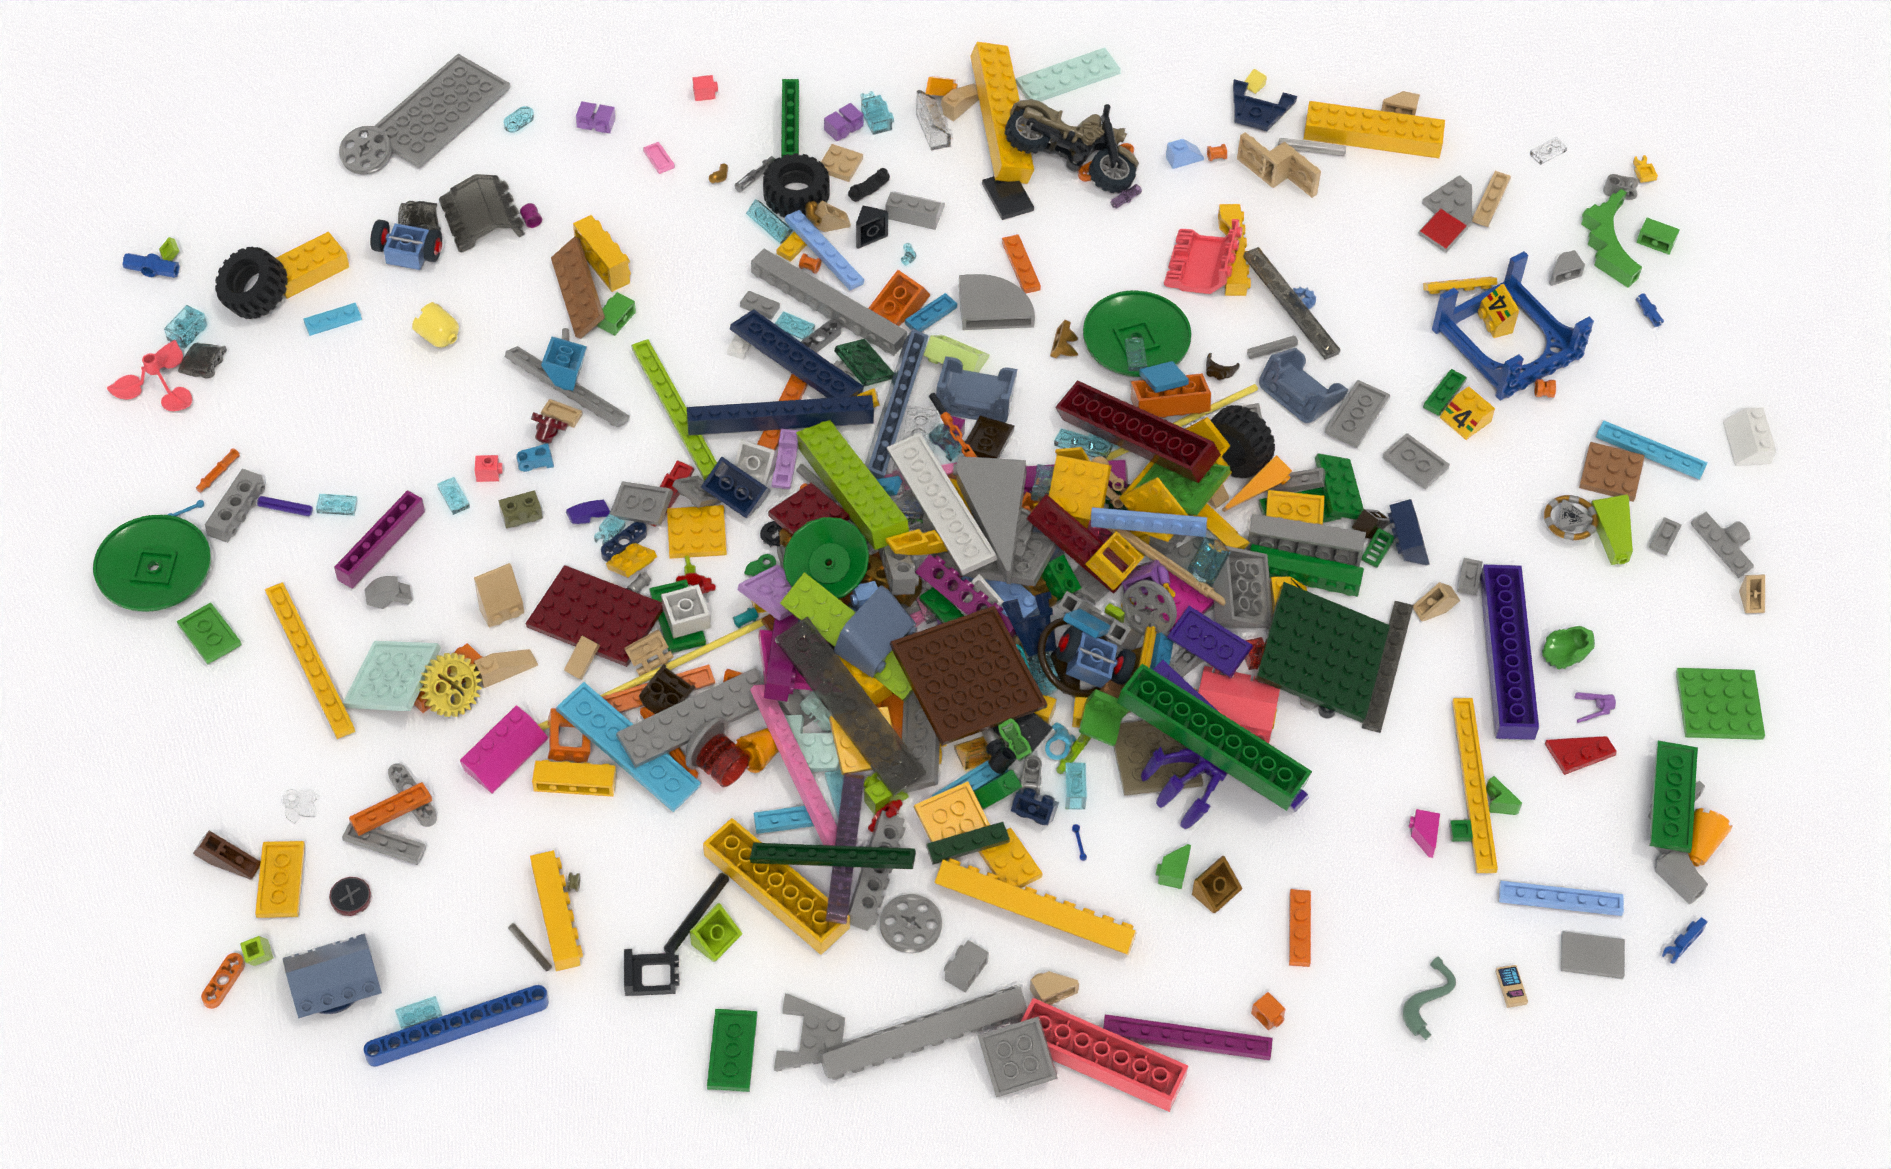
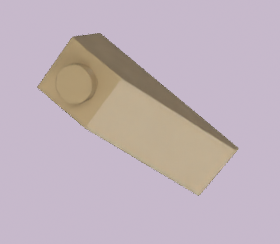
M973 83L959 87L946 94L941 99V114L953 122L979 101L976 85Z
M530 649L492 653L474 661V664H476L475 670L480 671L477 676L479 679H482L481 684L484 688L538 666Z

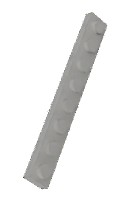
M516 346L505 352L504 357L513 364L523 368L527 373H531L539 378L540 381L547 383L553 389L576 401L582 407L595 413L596 416L608 421L611 425L618 427L628 422L630 415L578 383L575 384L573 391L563 390L555 386L541 366L542 361L522 348Z

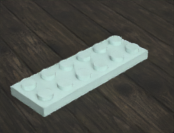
M1104 47L1017 77L1016 84L1027 100L1031 98L1041 102L1121 74V68Z

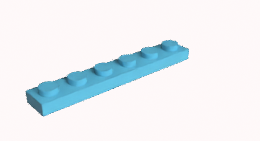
M1604 420L1596 435L1598 439L1630 452L1645 455L1647 459L1699 480L1708 464L1706 461Z

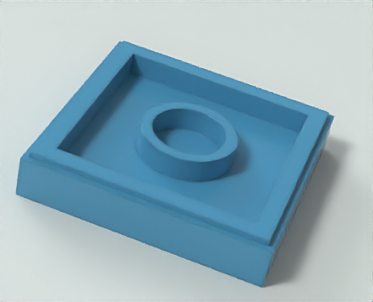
M1173 361L1139 369V375L1155 393L1189 384V379Z
M1082 609L1066 613L1063 618L1068 624L1095 639L1106 635L1111 625Z

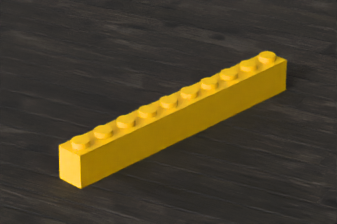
M949 858V861L943 860L934 882L937 885L1118 952L1130 954L1137 931L1133 930L1134 926L1122 922L1119 925L1114 923V918L1103 915L1100 918L1094 915L1095 911L1083 908L1081 911L1075 908L1076 904L1065 900L1062 904L1056 901L1057 897L1046 893L1044 897L1036 894V889L1027 886L1025 890L1017 887L1018 883L1006 879V882L998 880L999 876L987 872V875L979 873L980 869L968 865V868L960 866L961 862Z

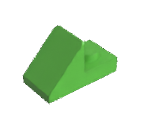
M1495 776L1490 778L1486 786V792L1494 800L1490 804L1489 812L1517 815L1522 802Z

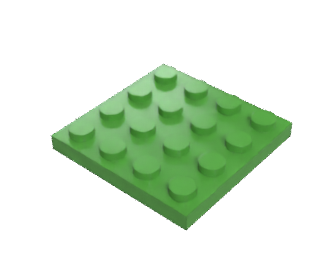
M1155 463L1135 488L1158 477L1187 514L1198 515L1231 472L1229 466L1214 464L1202 480L1197 483Z
M1677 668L1676 678L1685 738L1764 740L1765 730L1755 670Z

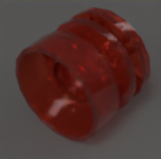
M722 733L711 738L703 746L697 756L696 764L706 774H711V778L721 787H728L736 782L745 772L750 762V755L739 746H735V743Z

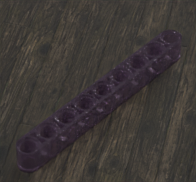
M844 773L835 846H856L864 785L863 775ZM832 866L825 922L847 923L854 867Z

